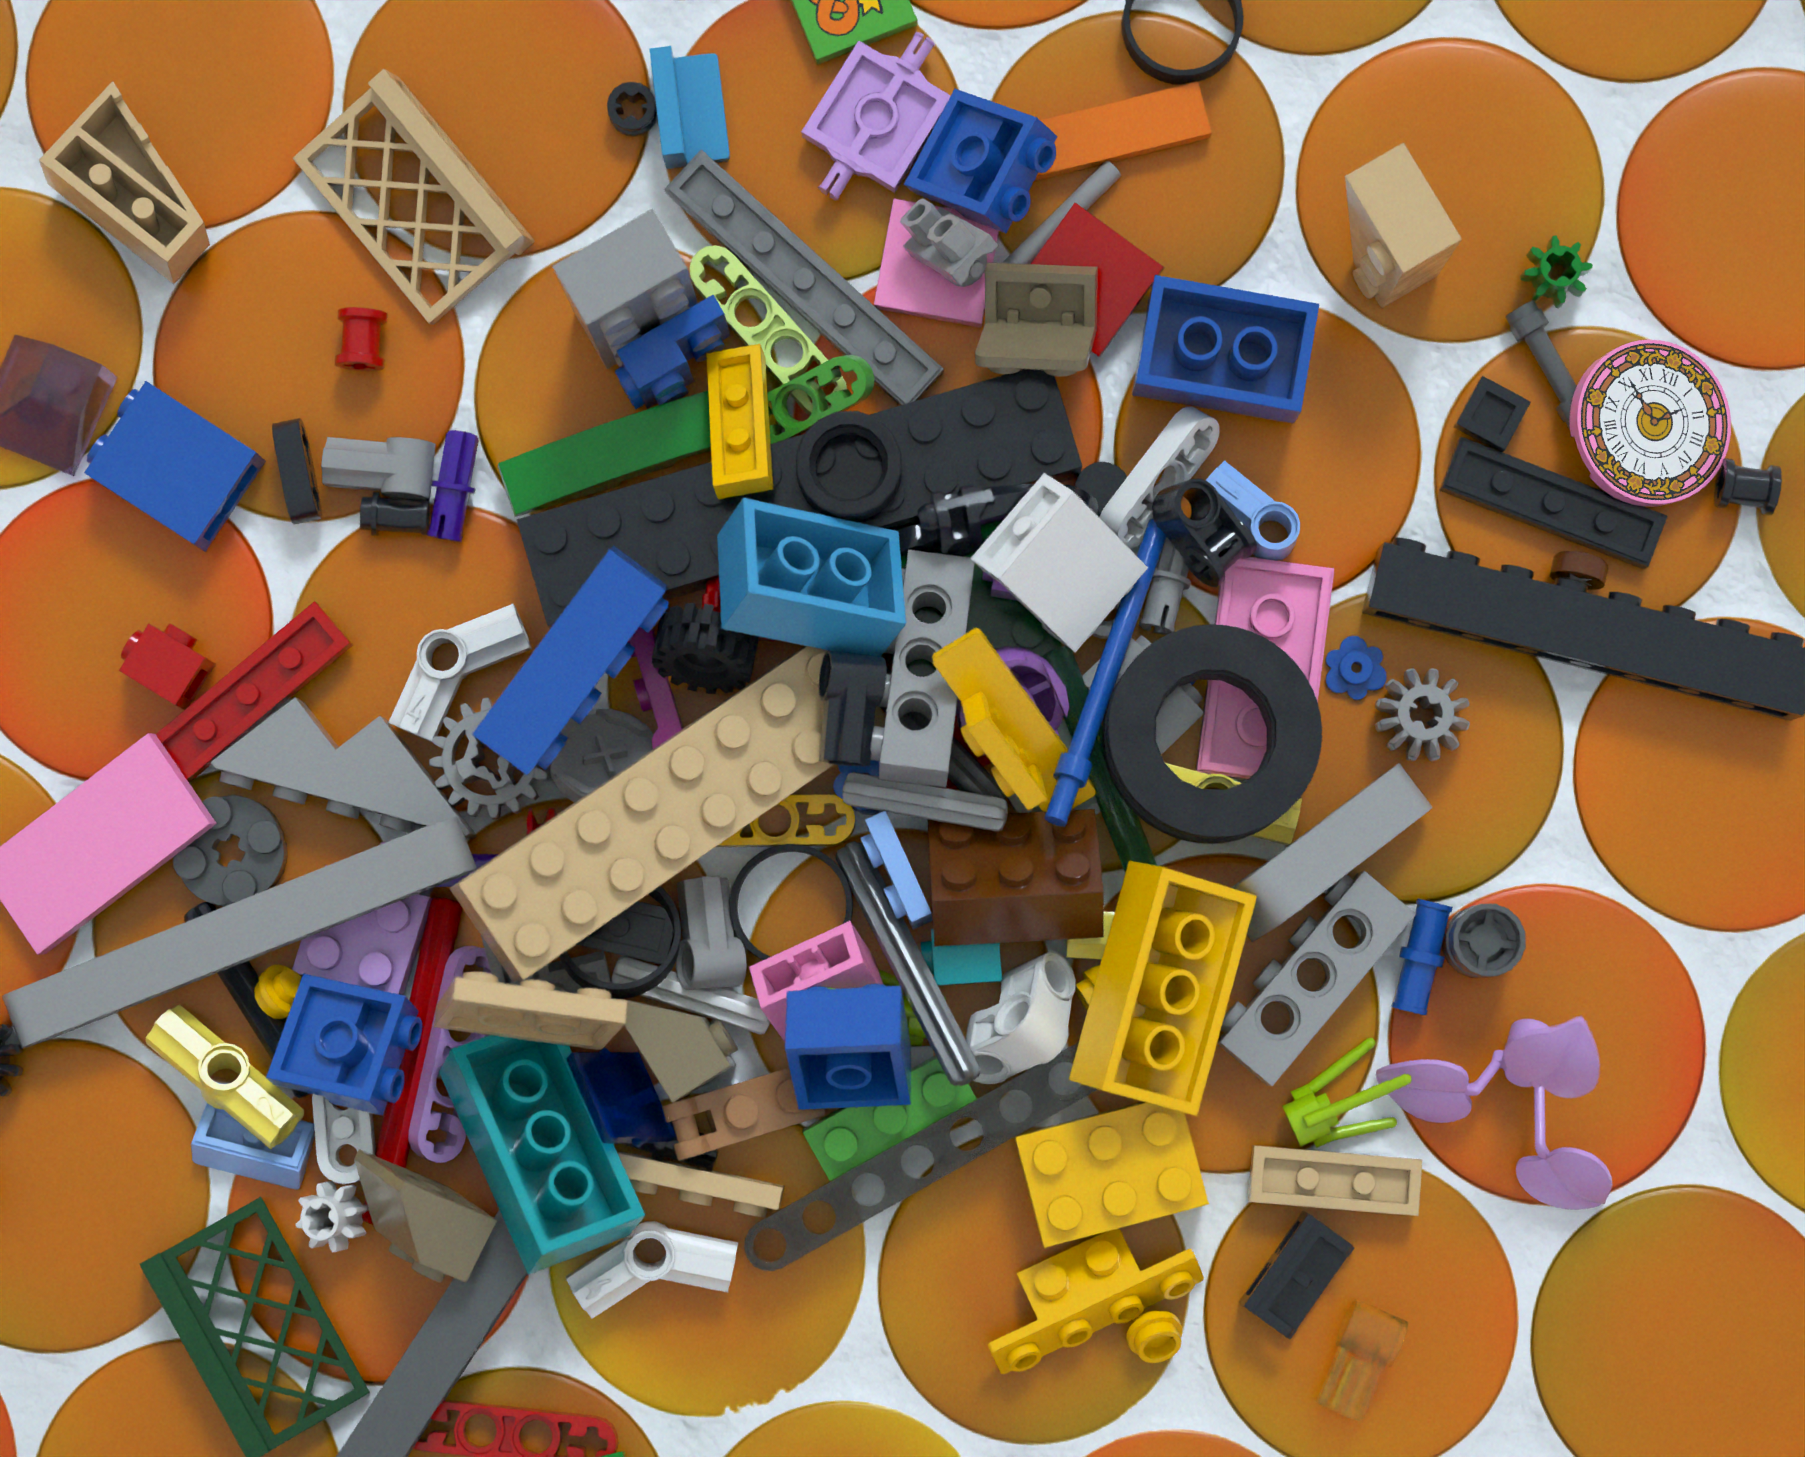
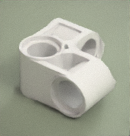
M1050 951L1005 972L1001 981L999 1003L990 1008L976 1011L970 1016L965 1039L980 1066V1075L973 1081L982 1084L1001 1083L1009 1077L1031 1067L1048 1063L1062 1051L1069 1036L1068 1023L1072 997L1076 989V979L1069 962L1061 954Z

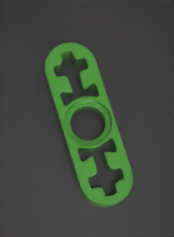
M856 355L835 357L768 392V405L770 402L772 404V409L768 406L769 416L774 415L778 424L769 426L770 444L796 437L808 431L817 420L838 411H846L867 399L874 387V374L870 365L863 358ZM840 367L844 372L854 371L858 380L851 384L853 394L848 389L835 391L826 396L821 388L834 383L842 377ZM796 389L805 391L812 399L813 410L805 421L794 419L787 409V399L791 392Z

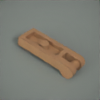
M789 1068L662 1106L666 1122L672 1121L678 1143L673 1144L678 1161L825 1115L824 1109L798 1110ZM705 1111L712 1133L700 1136L694 1114Z

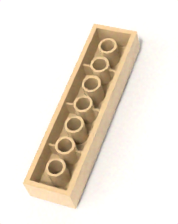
M810 646L802 647L449 888L513 982L528 978L834 765L819 761L824 701L820 700L819 674L822 659L827 650ZM878 706L875 709L874 726L885 727L886 716Z

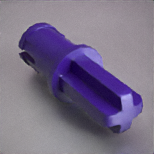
M451 430L446 434L438 481H432L431 484L432 487H436V494L427 536L462 542V531L469 494H475L476 490L470 486L479 440L478 436L472 433Z

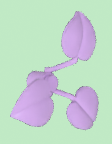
M1582 1016L1553 1027H1549L1535 1019L1515 1021L1510 1027L1505 1050H1495L1490 1064L1480 1077L1472 1083H1469V1076L1461 1066L1442 1060L1422 1059L1387 1065L1376 1070L1375 1075L1379 1084L1403 1074H1409L1412 1078L1411 1083L1388 1095L1402 1109L1419 1119L1435 1123H1447L1468 1116L1472 1108L1470 1096L1480 1094L1498 1069L1503 1068L1506 1078L1511 1083L1521 1087H1534L1535 1151L1538 1155L1526 1156L1518 1160L1516 1176L1520 1185L1538 1201L1557 1208L1580 1210L1605 1204L1612 1187V1177L1606 1165L1592 1153L1577 1148L1562 1147L1550 1152L1545 1140V1089L1559 1097L1575 1098L1590 1093L1598 1082L1600 1073L1598 1050L1590 1029Z

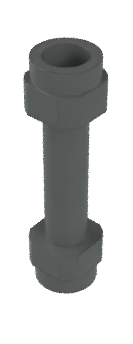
M1533 300L1515 309L1505 318L1516 341L1519 342L1523 339L1526 341L1561 402L1556 407V410L1562 421L1566 422L1570 429V407L1577 385L1544 330V327L1549 324L1546 316Z

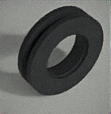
M1213 624L1197 625L1177 630L1156 640L1145 648L1125 670L1113 689L1104 715L1102 727L1103 753L1107 770L1118 793L1134 813L1147 824L1171 837L1188 842L1204 844L1227 843L1246 838L1265 829L1285 814L1305 792L1314 775L1320 757L1322 744L1321 715L1317 699L1305 674L1296 662L1276 644L1256 633L1238 627ZM1196 680H1221L1243 690L1259 707L1267 727L1266 752L1258 771L1249 780L1226 790L1201 789L1181 780L1164 763L1156 743V718L1164 700L1177 687Z

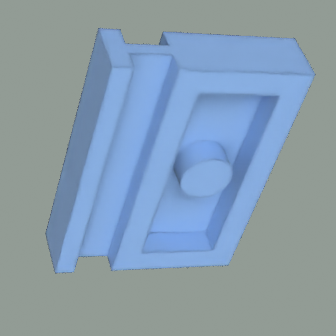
M886 810L865 819L869 834L860 839L873 868L884 865L892 882V885L883 888L896 919L907 916L913 930L932 922V912Z

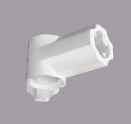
M511 604L450 629L434 630L425 635L418 644L417 660L388 723L432 742L433 736H437L441 729L443 719L449 711L462 680L468 674L532 650L525 627L515 605ZM442 644H455L458 648L459 657L454 667L445 671L435 670L432 664V655L435 649Z
M645 1221L638 1224L630 1236L623 1238L568 1274L566 1280L573 1295L592 1319L644 1284L657 1279L728 1292L738 1242L669 1229L666 1225L657 1221ZM654 1238L664 1245L666 1254L658 1262L646 1263L637 1257L634 1251L635 1245L643 1239Z

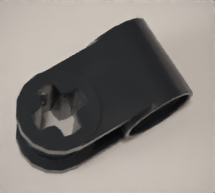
M1190 479L1166 487L1159 491L1153 500L1152 515L1157 527L1163 531L1178 550L1194 576L1210 587H1217L1225 580V571L1240 557L1248 558L1257 550L1255 538L1250 530L1237 519L1220 497L1216 488L1208 481ZM1182 496L1191 505L1192 513L1190 519L1184 515L1181 509Z

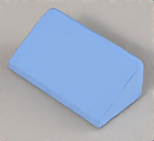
M207 1103L191 1142L192 1161L198 1165L298 1190L304 1178L315 1137L314 1123L300 1120L295 1130L281 1144L274 1146L270 1150L225 1110L216 1109Z

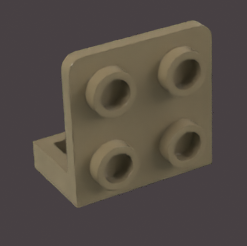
M987 263L985 269V324L975 351V364L980 367H988L990 371L998 374H1012L1021 369L1044 370L1045 373L1052 376H1069L1077 371L1086 369L1097 331L1098 267Z

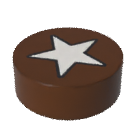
M1562 551L1553 557L1550 577L1554 581L1556 578L1579 581L1588 585L1587 590H1597L1605 586L1609 566L1603 559L1588 553Z

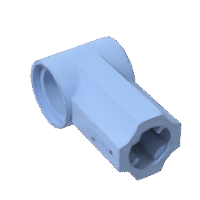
M1224 460L1205 481H1208L1216 488L1218 494L1233 514L1254 536L1257 550L1253 554L1259 559L1283 560L1292 552L1300 533L1298 514L1291 506L1283 502L1274 501ZM1276 521L1285 527L1288 538L1279 543L1268 542L1260 535L1258 527L1264 522Z

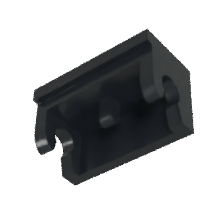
M1302 1211L1239 1303L1285 1337L1291 1339L1338 1269L1352 1253L1354 1247L1315 1217Z

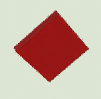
M1077 203L1073 204L1031 263L1036 265L1098 267L1097 331L1091 350L1098 357H1101L1151 288L1154 276L1160 275L1165 268Z

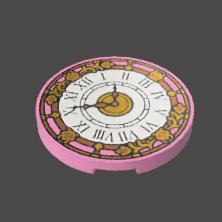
M1639 340L1627 343L1606 353L1596 360L1583 374L1577 384L1571 402L1570 434L1571 437H1575L1580 456L1591 473L1589 477L1602 490L1629 504L1649 507L1662 506L1692 496L1713 479L1719 471L1728 451L1731 436V416L1728 401L1719 380L1698 356L1670 342Z

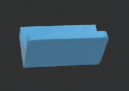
M671 46L649 48L661 149L666 169L685 167L700 150H703L716 163L728 161L730 159L718 56L715 53L674 58Z

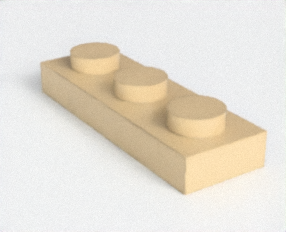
M1252 1145L1248 1201L1419 1216L1422 1159Z
M622 1151L618 1152L633 1189L637 1192L656 1195L658 1185L680 1189L678 1200L711 1206L714 1196L735 1201L733 1208L735 1212L766 1218L768 1208L778 1210L781 1206L785 1185L718 1171L710 1172L704 1168L665 1160L661 1162L651 1159V1157Z

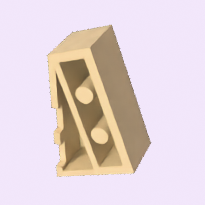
M113 81L39 159L47 184L171 283L175 284L210 245L204 221L169 167L165 165L150 142L149 136L142 125L135 119Z
M1403 142L1345 176L1353 262L1357 269L1353 270V276L1363 295L1367 299L1375 297L1381 308L1437 277L1462 240Z

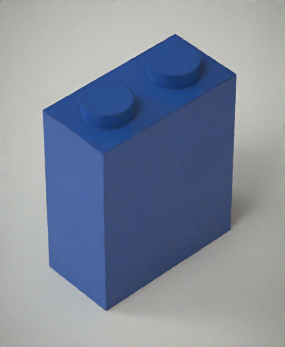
M145 381L140 390L133 389L121 403L117 413L120 420L110 435H102L90 449L87 456L89 466L84 473L206 552L266 461L251 448Z

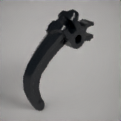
M970 484L959 487L957 493L944 495L943 491L931 493L930 503L923 504L917 510L919 525L910 526L899 531L901 557L907 555L908 550L930 553L942 551L946 555L962 557L974 553L981 547V525L1004 520L1034 484L1004 485L989 488H979ZM1064 485L1073 491L1099 517V505L1095 497L1072 485Z

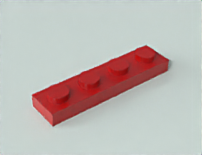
M314 601L156 733V735L190 783L211 765V761L257 727L351 648L353 644L321 606Z

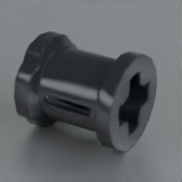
M1724 458L1716 477L1714 505L1719 508H1725L1729 503L1760 508L1762 514L1772 515L1778 504L1781 491L1782 477L1780 466L1771 465L1767 470L1741 467L1735 465L1733 459Z

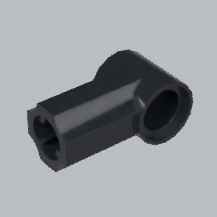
M830 650L825 652L819 674L820 700L824 701L819 761L843 766L866 767L870 765L875 709L881 704L886 685L887 669L885 658Z

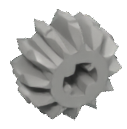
M1414 668L1406 670L1404 672L1406 688L1394 679L1385 684L1387 692L1395 700L1380 698L1375 703L1377 710L1391 714V718L1383 719L1375 724L1376 731L1385 732L1393 728L1396 735L1388 741L1386 747L1393 751L1401 746L1404 741L1407 742L1405 755L1406 760L1411 762L1418 758L1422 745L1429 761H1435L1440 758L1439 743L1450 751L1455 750L1459 746V742L1450 730L1466 731L1470 725V722L1466 719L1454 716V712L1461 711L1469 706L1468 699L1459 698L1451 701L1448 696L1457 688L1458 682L1455 679H1450L1441 688L1436 687L1439 671L1434 668L1427 671L1424 676L1423 685ZM1419 701L1423 709L1432 708L1434 718L1427 722L1431 727L1430 729H1425L1422 721L1412 722L1410 712L1417 708V705L1413 702Z

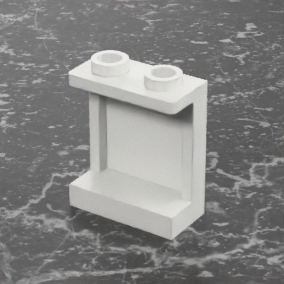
M1045 473L970 558L985 573L1001 583L1042 623V627L1051 636L1074 652L1094 634L1099 624L1118 602L1131 591L1136 581L1148 569L1073 491Z

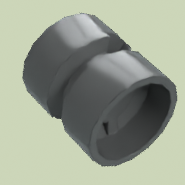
M1497 904L1471 906L1455 913L1448 921L1442 951L1448 964L1460 974L1471 978L1499 976L1512 970L1521 960L1526 947L1525 930L1520 919L1508 908Z

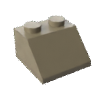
M621 999L627 1001L624 1026L672 1102L682 1100L736 1066L731 1054L739 1049L721 1021L711 1025L705 1017Z
M359 1149L354 1161L374 1229L392 1242L388 1251L401 1259L413 1263L411 1268L414 1271L434 1281L442 1282L445 1275H449L467 1282L497 1220L452 1188Z

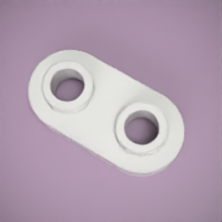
M313 1094L312 1106L316 1154L321 1172L329 1180L339 1184H350L360 1181L356 1164L354 1163L351 1166L343 1164L339 1158V1152L344 1145L349 1144L354 1146L357 1152L360 1149L375 1155L376 1144L373 1113L352 1108L341 1110L335 1104H331L324 1096Z

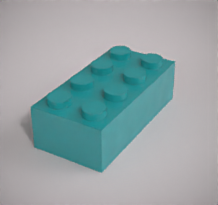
M489 1035L452 1048L439 1073L527 1274L530 1275L630 1236L644 1218L645 1213L570 1047Z

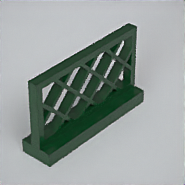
M262 1197L139 1264L245 1457L263 1456L370 1393ZM257 1213L268 1232L262 1255L229 1248L236 1224ZM227 1230L223 1245L207 1242ZM272 1241L284 1262L268 1258ZM197 1246L220 1252L211 1284L188 1279L177 1258ZM227 1254L259 1262L250 1295L218 1286ZM266 1264L290 1271L295 1284L289 1305L256 1297ZM193 1286L209 1290L205 1306H203ZM299 1290L311 1311L295 1307ZM216 1292L248 1301L239 1333L222 1330L214 1326L209 1314ZM254 1302L286 1311L277 1344L245 1336ZM293 1313L315 1318L320 1325L322 1334L316 1354L283 1346ZM221 1336L236 1339L232 1356ZM326 1340L330 1343L339 1360L322 1356ZM243 1341L275 1350L266 1383L245 1378L239 1371L236 1364ZM281 1352L314 1360L305 1393L272 1385ZM320 1362L342 1367L355 1388L334 1401L311 1395ZM248 1385L264 1389L259 1405ZM270 1391L303 1399L296 1423L275 1435L264 1416ZM309 1401L326 1405L304 1418Z

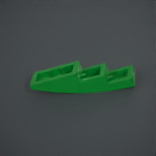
M708 390L604 423L498 463L497 466L514 516L517 517L618 487L621 481L673 466L677 460L711 451Z

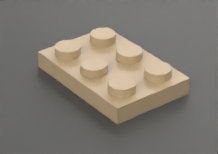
M468 972L463 975V978L455 977L436 1005L434 1027L602 1050L625 1024L627 1001L611 999V993L602 989L583 988L577 990V994L555 991V985L545 981L526 980L522 981L520 986L498 983V977L489 973Z

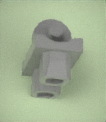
M923 198L918 200L900 220V223L912 236L903 245L911 257L942 274L945 279L956 286H969L979 280L986 268L987 254L992 253L999 246L990 234L942 207L937 210L932 203Z

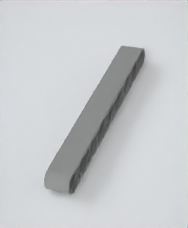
M451 817L3 995L2 998L21 1049L27 1048L477 870L458 817Z

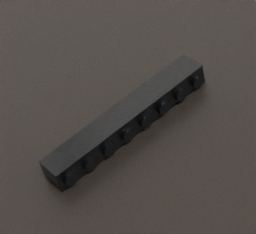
M1396 537L1393 540V544L1384 542L1377 549L1362 610L1363 614L1789 721L1800 718L1805 714V647H1803L1804 639L1798 636L1772 632L1769 639L1749 634L1750 626L1739 621L1717 619L1716 625L1695 620L1696 612L1683 607L1664 605L1661 612L1641 607L1642 599L1631 594L1609 592L1608 598L1587 593L1588 585L1571 579L1556 578L1554 585L1533 579L1534 572L1523 567L1504 564L1501 565V569L1498 571L1479 566L1480 558L1471 554L1448 551L1447 557L1426 553V545L1424 543L1407 538Z

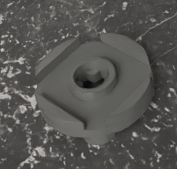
M215 796L202 801L217 824L173 858L174 870L182 878L186 887L200 899L220 906L230 905L275 887L283 875L288 858L287 843L284 842V834L276 816L259 802L242 796ZM232 835H236L240 838L238 848L245 852L244 858L241 862L231 860L226 867L220 863L222 854L217 851V846L220 841L228 842Z

